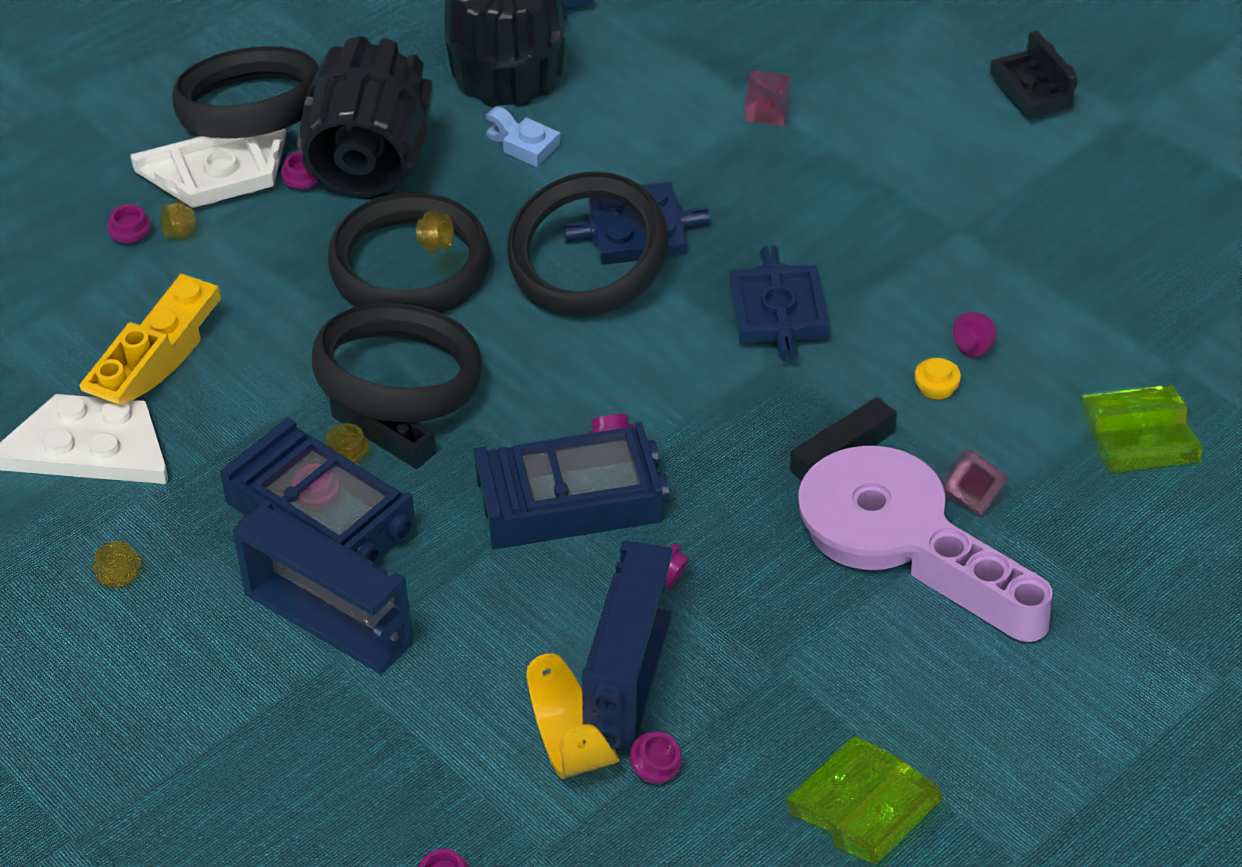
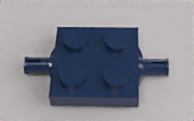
M672 182L641 185L655 198L665 217L668 230L666 257L686 255L685 227L710 225L708 207L683 210L676 201ZM590 197L588 198L589 221L563 224L566 242L591 239L598 249L601 265L638 261L645 248L647 230L643 219L633 208L615 199Z
M766 245L760 250L763 265L752 269L729 270V286L739 344L776 341L780 360L786 361L788 351L789 361H792L798 355L795 340L828 338L829 321L817 265L793 266L781 264L778 248L771 245L770 257L769 248Z

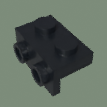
M1039 31L1029 33L1026 51L991 60L990 74L1029 120L1072 108L1074 92L1078 85L1077 74L1074 68L1064 61L1056 52L1055 47L1048 43Z

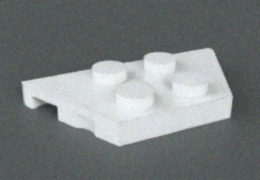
M288 127L276 132L247 138L222 139L201 136L131 154L132 166L136 173L192 208L212 204L220 200L254 193L258 190L274 186L288 134Z
M55 394L0 442V470L158 484H167L168 482L166 466L145 401L132 400L119 405L100 397Z

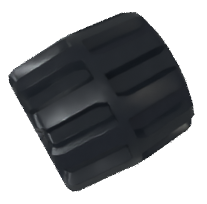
M445 0L444 33L451 74L456 78L459 90L467 97H475L486 105L519 106L528 104L530 100L541 95L546 96L555 88L556 78L560 77L563 73L565 17L562 0Z
M358 36L346 40L344 47L333 46L322 58L307 92L298 138V148L303 151L302 164L309 175H315L324 183L325 188L335 193L342 192L354 195L358 199H372L374 195L383 193L391 195L401 189L406 177H410L414 173L427 136L433 98L432 80L423 79L424 62L416 54L408 57L399 53L398 43L387 38L381 39L378 45H372L368 38Z

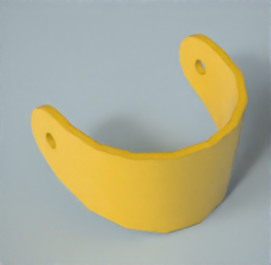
M547 653L532 660L526 670L530 700L544 747L557 775L561 779H566L620 762L616 750H612L602 733L593 725L583 724L582 688L562 657L554 653ZM550 669L549 673L542 674L544 670Z

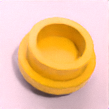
M930 358L918 364L915 369L914 379L921 394L930 399L942 400L950 397L954 390L958 388L961 372L949 360Z

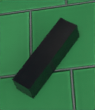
M330 398L331 412L334 419L416 470L436 454L434 432L417 422L384 421L366 417L342 407Z
M873 398L791 451L790 472L802 481L805 474L814 464L834 452L858 446L877 445L895 433L897 412L880 398Z

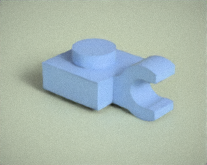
M495 106L486 115L487 120L494 122L486 131V136L494 141L503 142L504 153L530 165L538 167L560 146V132L527 117L518 124L506 109Z

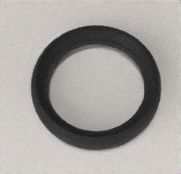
M258 46L223 52L192 65L178 77L172 92L173 108L177 118L184 127L193 133L206 137L235 139L276 132L302 120L307 92L319 65L308 54L287 47ZM282 78L302 82L283 94L252 103L222 106L195 102L213 90L247 80Z
M582 172L565 176L537 191L517 213L510 228L507 244L510 270L523 293L534 303L550 312L570 317H590L609 313L638 298L651 286L659 275L668 249L667 224L655 198L644 187L627 177L607 172ZM590 197L611 198L627 204L641 216L647 230L643 253L635 266L627 274L607 286L589 291L559 289L543 281L530 265L529 248L536 229L548 215L567 203Z
M420 192L386 195L357 207L337 226L331 237L328 249V265L332 280L342 296L351 304L361 306L373 303H401L424 307L439 313L458 306L477 290L486 275L490 257L487 234L478 218L471 211L449 198ZM403 222H428L449 227L465 240L469 248L467 261L455 276L432 286L408 290L386 289L364 282L352 270L349 264V256L352 248L362 236L378 228Z
M373 303L342 311L329 319L321 327L312 348V369L317 383L327 396L352 412L384 421L420 422L440 418L455 412L471 399L480 382L482 357L479 346L470 332L460 323L444 314L409 304ZM380 336L403 337L422 341L446 351L457 359L460 371L454 379L433 386L414 388L392 387L372 383L344 371L337 365L334 353L340 345L357 339Z

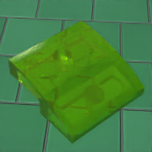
M1173 385L1083 395L1082 404L1099 454L1109 473L1201 462L1202 444L1186 423L1187 405Z
M853 736L786 798L792 816L830 831L836 848L877 864L943 799V796L937 786L913 767L884 749Z

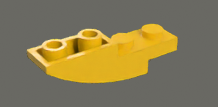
M180 273L140 325L129 322L79 384L81 391L121 405L142 396L160 384L175 371L201 341L198 328L220 301L219 286Z

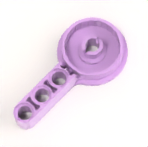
M858 446L843 449L822 458L805 474L799 488L800 516L809 530L815 545L830 559L845 566L865 570L893 568L912 560L911 576L1009 636L1020 641L1032 642L1043 638L1049 631L1053 593L1050 583L952 525L944 515L945 492L937 474L922 460L894 448Z

